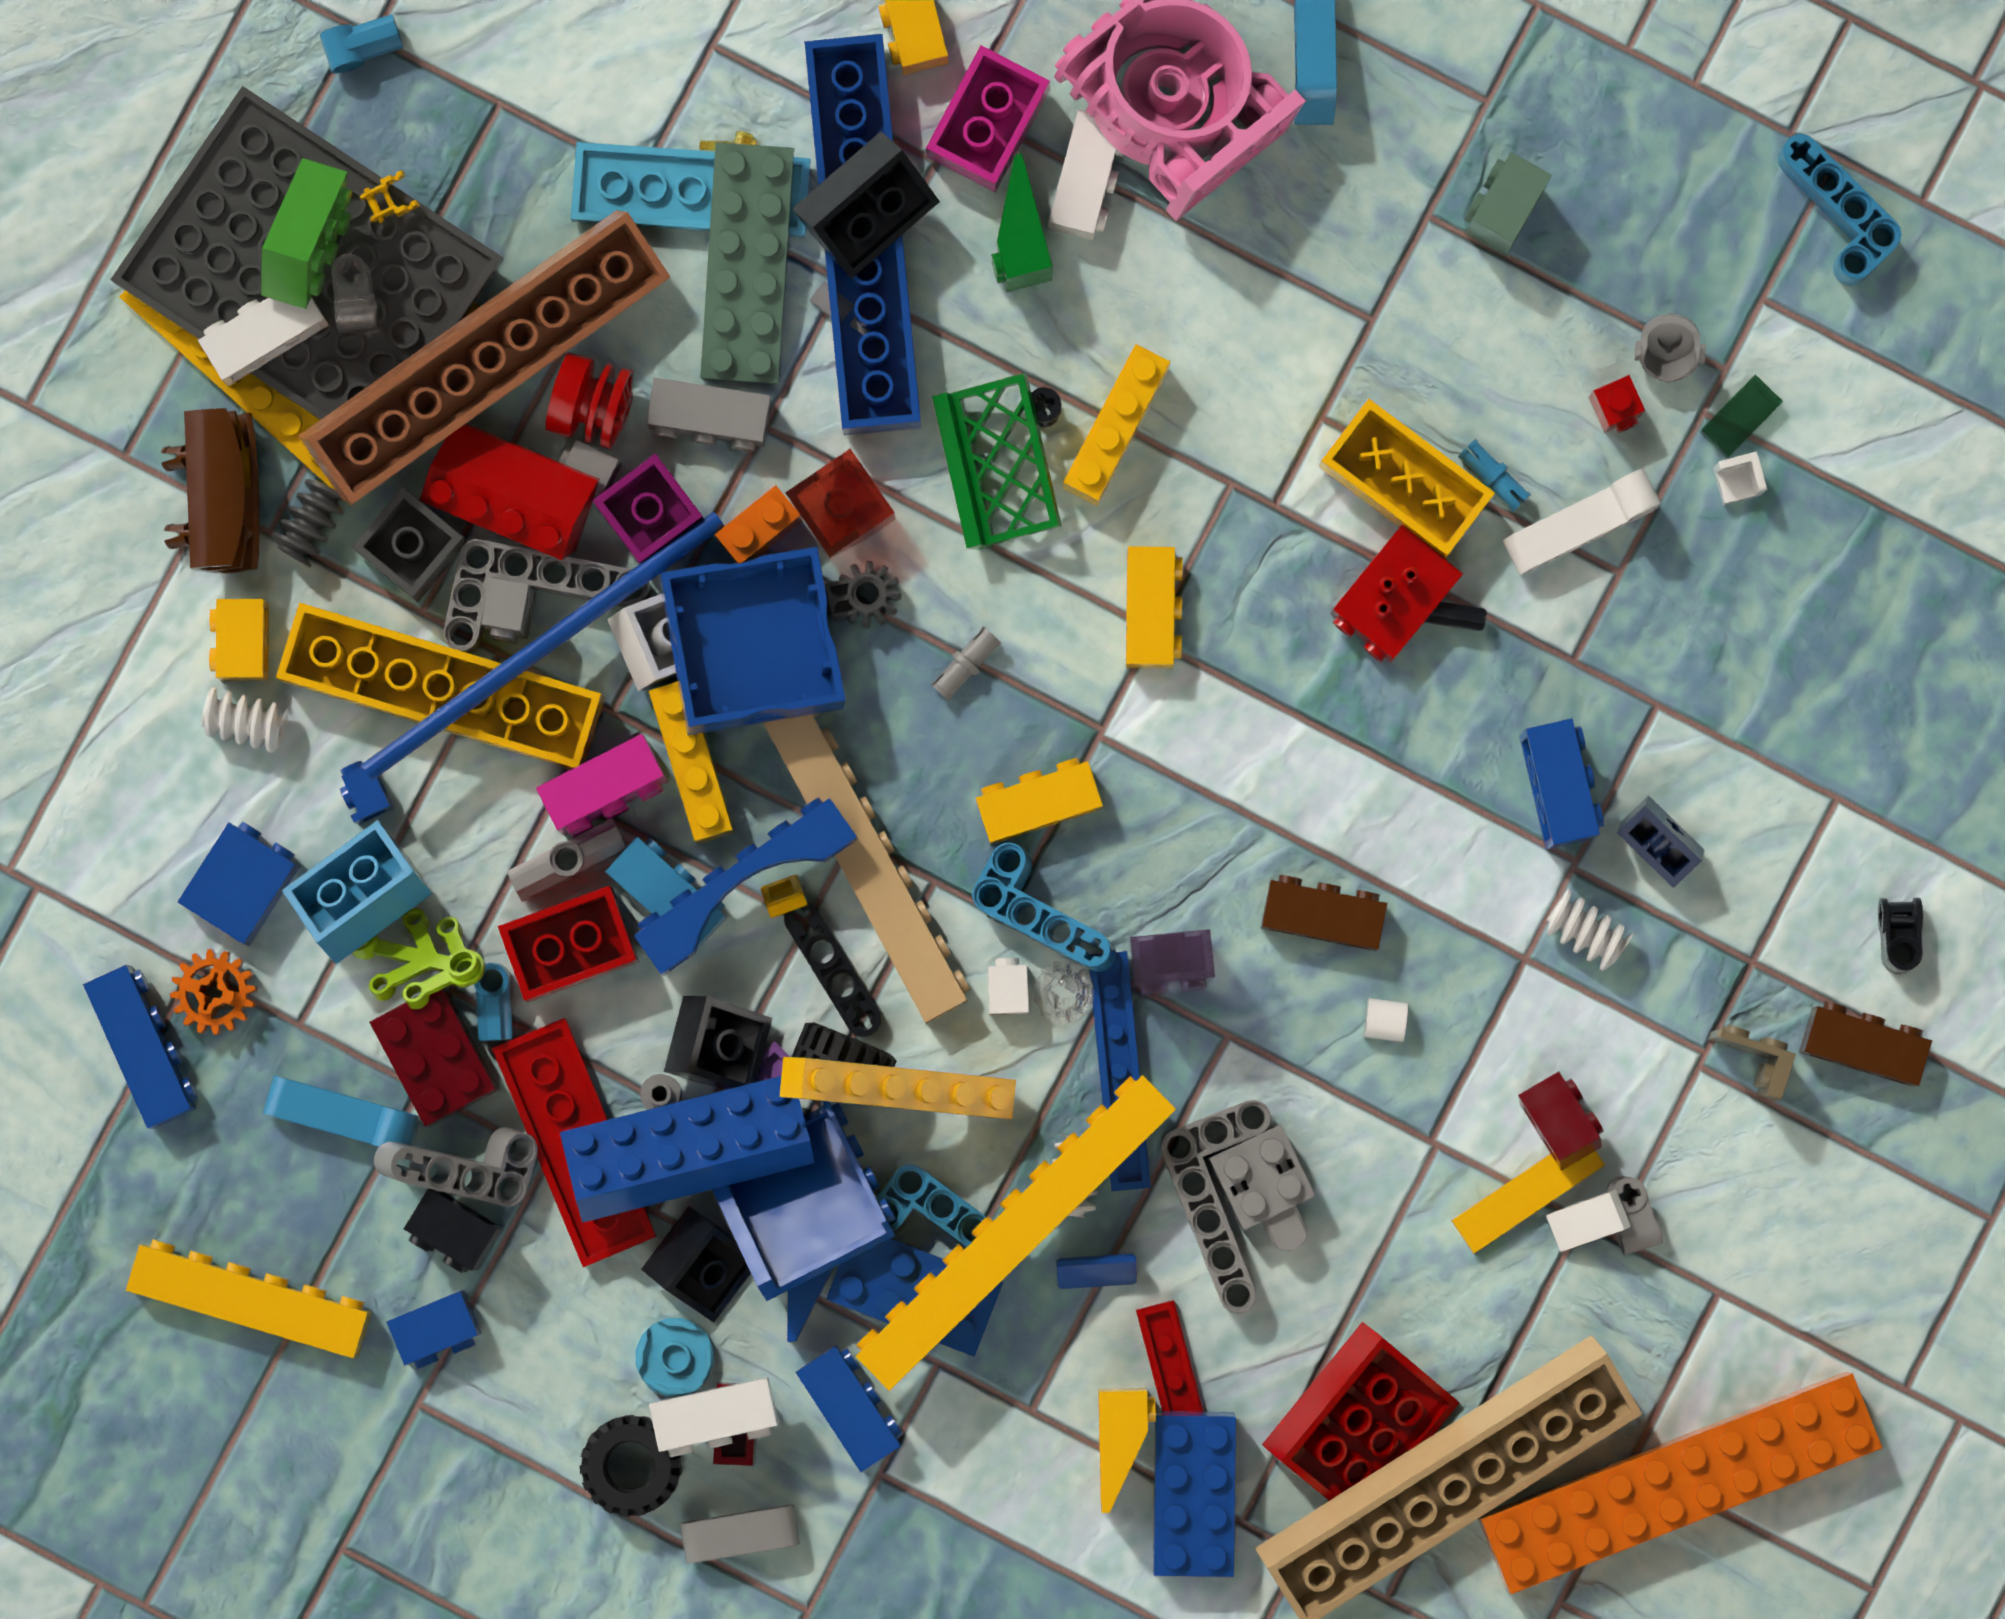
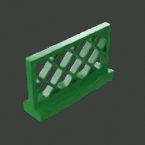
M1022 373L957 392H945L932 396L966 548L982 550L993 547L994 544L1062 527L1027 374ZM1019 385L1022 399L1013 412L998 403L1007 387ZM995 391L992 398L985 395L986 393ZM978 396L988 402L978 422L967 416L964 399ZM995 407L1011 416L1000 436L984 427ZM1023 411H1025L1026 419L1021 417ZM1017 421L1027 426L1030 433V438L1023 450L1007 441ZM969 424L974 426L972 433ZM981 431L997 440L987 460L975 453L974 443ZM1003 445L1020 455L1009 474L993 465ZM1032 448H1033V450H1034L1035 458H1034L1033 456L1029 455V453L1031 452ZM1026 459L1037 465L1039 476L1032 488L1015 479ZM978 462L983 464L981 470H979ZM990 469L1006 479L995 498L984 492L982 484ZM1012 483L1028 492L1018 512L1002 503ZM1041 486L1044 496L1038 493ZM1035 497L1046 504L1049 516L1048 521L1035 524L1024 517ZM986 500L992 503L989 509ZM999 507L1015 518L1006 532L994 535L991 519ZM1021 521L1028 525L1017 529Z

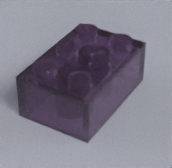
M1210 929L1130 937L1128 941L1133 990L1141 989L1142 996L1162 995L1166 993L1167 986L1180 985L1181 992L1205 990L1207 982H1212L1215 978Z

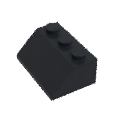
M880 132L794 206L792 210L816 241L847 276L852 279L940 201L904 151L884 133Z

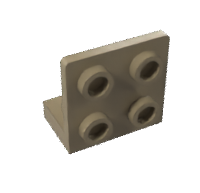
M1732 1025L1722 1026L1721 1030L1718 1029L1710 1032L1708 1040L1767 1058L1768 1061L1765 1064L1759 1065L1753 1086L1759 1088L1757 1097L1769 1101L1782 1100L1796 1056L1795 1053L1786 1051L1787 1043L1765 1037V1039L1760 1038L1758 1042L1748 1038L1749 1031Z

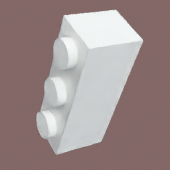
M1079 109L1077 111L1048 221V229L1094 240L1096 230L1104 231L1109 209L1102 207L1106 193L1113 194L1119 174V171L1112 170L1115 156L1123 157L1124 154L1108 142L1098 128L1094 118L1090 117L1086 111Z
M267 298L260 303L258 300H253L245 304L237 311L239 316L227 323L221 320L210 325L203 332L205 336L199 339L198 342L222 381L227 386H230L329 326L313 298H311L307 309Z
M769 1377L649 1404L659 1452L668 1450L670 1457L692 1453V1444L708 1441L709 1448L732 1444L731 1436L747 1433L748 1440L772 1435L770 1427L779 1424Z

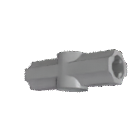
M612 818L568 841L557 843L552 849L508 870L507 874L520 900L524 902L568 879L578 877L585 870L623 852L627 845ZM564 850H574L578 856L576 866L569 871L561 870L557 863L559 854Z

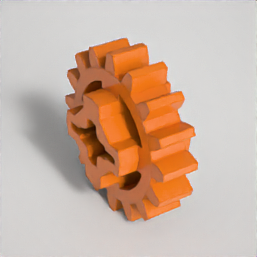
M207 949L206 959L204 960L199 954L194 953L192 954V961L194 963L192 966L184 963L179 965L180 969L184 972L183 977H172L171 981L179 985V991L170 993V998L180 999L181 1003L173 1010L176 1014L186 1012L187 1016L183 1022L186 1026L198 1022V1033L204 1034L208 1026H211L213 1035H220L222 1025H225L229 1031L236 1030L234 1022L236 1018L242 1021L249 1019L246 1013L243 1012L245 1007L253 1008L256 1006V1003L249 1000L248 996L251 993L257 992L258 987L248 985L247 980L251 979L254 973L253 971L242 972L240 970L245 962L241 958L230 963V952L223 951L220 958L217 959L215 951ZM213 966L209 975L200 980L193 978L200 970ZM229 972L235 976L238 982L239 993L233 991L228 981L230 977ZM216 982H218L217 989L223 991L221 998H213L210 1003L211 996L205 994L207 986L214 987ZM188 992L194 993L199 1002L198 1013L190 1003ZM227 1005L235 1006L227 1015L214 1019L219 1009Z

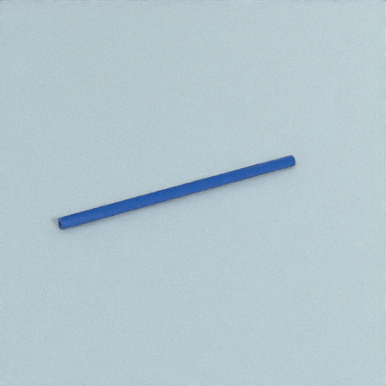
M714 511L362 763L360 766L371 781L376 779L661 574V572L715 535L724 527L721 519Z

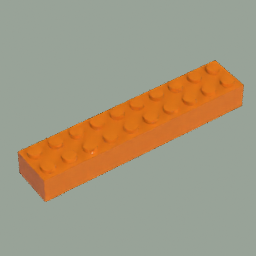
M1843 1372L1487 1512L1479 1517L1478 1520L1506 1591L1509 1594H1514L1882 1449V1445L1853 1373Z

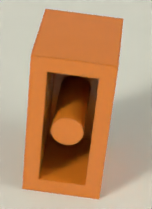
M775 485L719 530L715 536L731 558L738 564L758 558L803 520L799 512Z

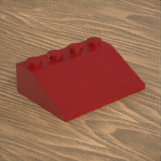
M1362 1322L1267 1437L1262 1446L1330 1501L1433 1436L1460 1402L1382 1336Z

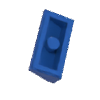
M1134 1254L1058 1258L1056 1260L1057 1281L1060 1289L1133 1285L1137 1281L1136 1256Z

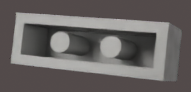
M654 378L646 424L650 430H655L654 436L677 440L678 434L693 436V442L698 444L715 446L717 440L732 442L731 448L754 452L755 446L765 447L772 400L770 395Z

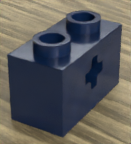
M1649 795L1620 822L1617 834L1673 888L1702 862L1705 850Z

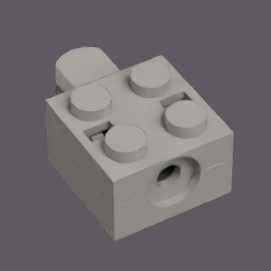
M1281 1124L1208 1158L1243 1231L1262 1222L1271 1243L1279 1250L1292 1251L1303 1245L1307 1239L1308 1230L1296 1205L1315 1197V1194ZM1232 1186L1235 1187V1190H1236V1192H1237L1238 1195L1235 1196V1194H1234V1192H1233V1190H1232V1188H1231Z

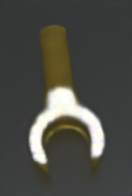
M736 131L733 142L700 140L699 148L700 150L715 151V142L756 145L757 140L750 133Z

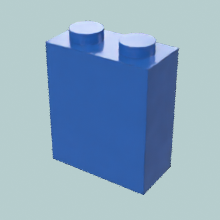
M243 821L239 827L228 822L177 902L237 941L250 946L281 898L282 890L289 885L300 866L292 862L295 854L277 842L270 848L259 841L262 833Z

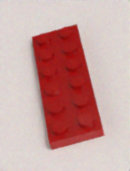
M562 1018L492 1048L525 1130L536 1141L538 1161L582 1267H587L657 1237L645 1207L582 1223L560 1132L606 1121L608 1117L567 1019Z

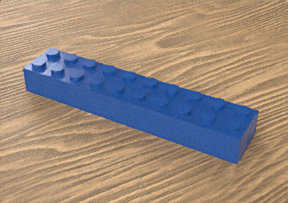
M883 34L804 41L818 186L878 133H884L893 141ZM903 235L852 279L847 276L825 251L843 435L922 428ZM838 293L855 304L842 322H840ZM860 314H862L869 320L864 319L863 317H861ZM856 317L859 325L870 331L862 335L849 324Z

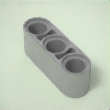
M793 1504L680 1524L686 1563H697L800 1544Z

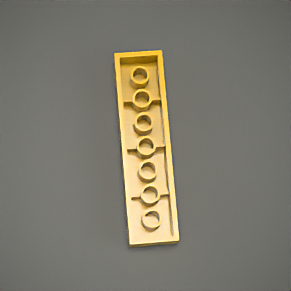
M299 602L276 678L283 683L419 723L501 663ZM524 671L442 731L564 768L573 769L586 761L605 697L601 693Z

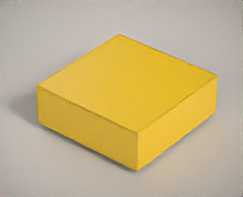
M797 874L760 888L770 918L808 905Z

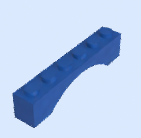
M819 797L800 810L803 817L791 825L787 820L780 823L767 833L771 839L757 848L755 843L749 845L735 856L738 862L726 871L722 866L716 868L702 879L706 884L694 893L690 889L683 891L670 901L672 909L662 916H659L656 911L637 924L640 931L634 937L661 975H666L696 954L701 935L711 915L724 898L742 882L763 870L786 863L802 861L827 862L858 840L856 834L830 798L824 802Z

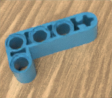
M1294 0L1295 89L1306 100L1294 119V125H1334L1337 96L1335 0Z
M1796 134L1788 138L1778 154L1779 166L1852 240L1835 259L1833 272L1836 279L1842 284L1849 286L1857 285L1898 246L1902 236L1901 228L1813 138L1805 134ZM1802 149L1805 155L1803 158L1794 161L1791 155L1793 152ZM1814 162H1816L1818 165L1808 176L1805 173L1806 170L1810 168ZM1826 174L1832 177L1835 183L1834 190L1824 191L1819 188L1816 181L1817 176ZM1846 202L1857 203L1862 209V217L1853 219L1847 216L1844 204ZM1880 229L1887 232L1890 237L1889 246L1882 247L1877 245L1872 239V231ZM1849 256L1859 259L1862 263V272L1854 274L1847 271L1844 259Z
M1011 842L997 846L974 886L972 898L975 906L989 917L1092 971L1100 972L1109 969L1116 959V948L1113 943L1100 932L1023 893L1022 889L1033 867L1029 854L1017 844ZM1011 854H1019L1021 860L1019 867L1013 872H1005L1003 869L1005 858ZM994 888L1000 889L1002 892L1001 901L994 907H987L984 901L987 892ZM1027 906L1035 907L1036 916L1033 922L1028 925H1021L1018 919L1020 911ZM1061 924L1069 925V938L1062 943H1055L1053 941L1054 929ZM1081 940L1097 948L1099 946L1104 951L1103 955L1092 958L1091 954L1079 947Z
M273 1075L263 1114L370 1143L377 1147L388 1141L413 1146L421 1120L419 1115L275 1075Z
M916 1165L900 1167L877 1196L878 1201L885 1198L888 1203L893 1204L898 1210L896 1222L890 1225L893 1231L903 1224L915 1208L966 1247L973 1241L967 1240L964 1236V1223L971 1218H977L981 1221L986 1218L984 1214ZM907 1171L917 1172L922 1179L920 1190L914 1194L903 1192L899 1185L901 1175ZM941 1194L949 1196L954 1203L952 1213L945 1218L935 1216L931 1210L932 1200Z

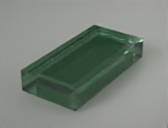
M1755 374L1699 432L1728 459L1780 406L1783 400Z

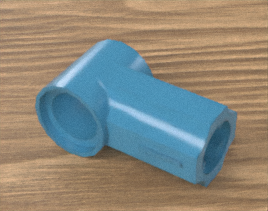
M392 14L356 26L352 24L335 26L320 34L329 67L333 74L357 69L365 63V60L404 48Z
M500 963L485 964V972L489 969H495L500 972L503 978V985L498 991L490 992L483 986V976L474 984L476 989L479 1041L513 1039L511 973L507 967Z

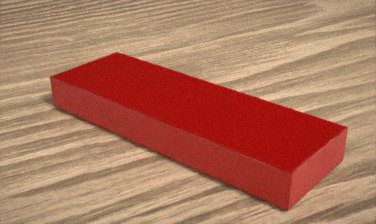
M1174 1300L1136 1309L1162 1411L1203 1412Z

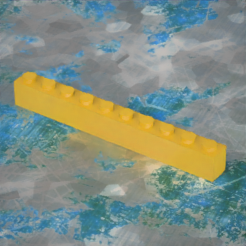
M1143 1075L1137 1081L1130 1076L1114 1092L1118 1099L1108 1109L1101 1104L1085 1120L1090 1127L1080 1137L1074 1132L1057 1147L1061 1155L1051 1165L1044 1160L1028 1176L1033 1183L1023 1193L1017 1188L1014 1189L999 1204L1004 1211L994 1221L987 1216L971 1232L976 1239L964 1249L958 1244L942 1260L947 1267L937 1277L930 1272L914 1288L919 1295L908 1305L901 1300L885 1316L890 1323L879 1334L872 1329L856 1344L861 1351L855 1357L888 1391L903 1379L1176 1110Z

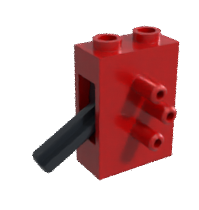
M1401 525L1332 609L1330 614L1336 618L1333 624L1348 637H1352L1355 633L1366 642L1363 648L1379 662L1386 658L1392 663L1423 623L1483 631L1487 613L1484 608L1441 602L1463 573L1405 526Z

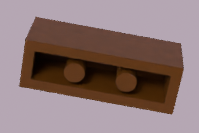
M1279 875L1278 881L1270 880L1260 929L1371 951L1379 950L1388 904L1379 901L1380 894L1357 890L1355 897L1340 894V886L1318 882L1317 889L1301 886L1303 879L1287 875Z
M1825 1001L1823 1007H1812L1799 1053L1911 1087L1920 1085L1932 1040L1922 1037L1923 1030L1903 1024L1900 1025L1899 1030L1884 1026L1886 1019L1867 1013H1862L1861 1019L1846 1015L1847 1007Z

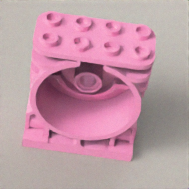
M1123 0L1119 5L1121 9L1114 15H1111L1109 12L1105 13L1092 25L1091 29L1093 31L1085 38L1079 34L1064 47L1063 52L1065 55L1055 64L1058 70L1054 78L1059 83L1068 80L1073 85L1070 92L1071 97L1074 100H1079L1083 97L1089 103L1086 112L1090 117L1094 118L1098 128L1108 142L1127 157L1139 163L1149 165V180L1170 202L1166 211L1177 221L1283 135L1294 121L1306 100L1296 89L1288 95L1270 74L1252 72L1248 50L1241 36L1223 16L1214 11L1207 3L1203 5L1193 0ZM1187 45L1192 47L1185 54L1179 52ZM1150 50L1142 53L1132 61L1123 76L1119 90L1116 77L1121 66L1133 55ZM1216 75H1219L1221 81L1211 88L1212 108L1207 122L1200 129L1189 130L1200 120L1207 108L1209 101L1208 82ZM1158 86L1167 87L1173 95L1163 94ZM1236 118L1242 122L1247 128L1246 130L1238 129L1233 124ZM1209 155L1211 157L1210 161L1204 162L1203 158Z

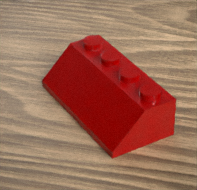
M464 424L444 440L430 465L419 501L554 558L563 560L577 550L600 479L479 428Z

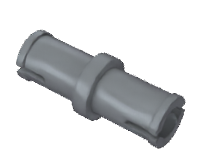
M983 626L961 652L957 650L952 655L955 659L934 682L932 681L931 685L950 701L955 692L971 675L975 677L980 672L977 668L998 645H1001V642Z

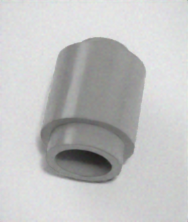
M656 1074L645 1080L640 1090V1098L645 1108L649 1110L680 1102L682 1100V1089L674 1078L664 1074ZM658 1086H663L667 1090V1097L661 1102L653 1098V1090Z

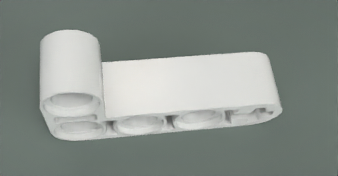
M1644 468L1620 478L1612 483L1610 487L1508 536L1502 541L1521 576L1653 512L1661 505V502Z

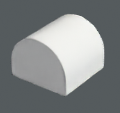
M1368 998L1363 1038L1403 1042L1407 1024L1408 1003Z

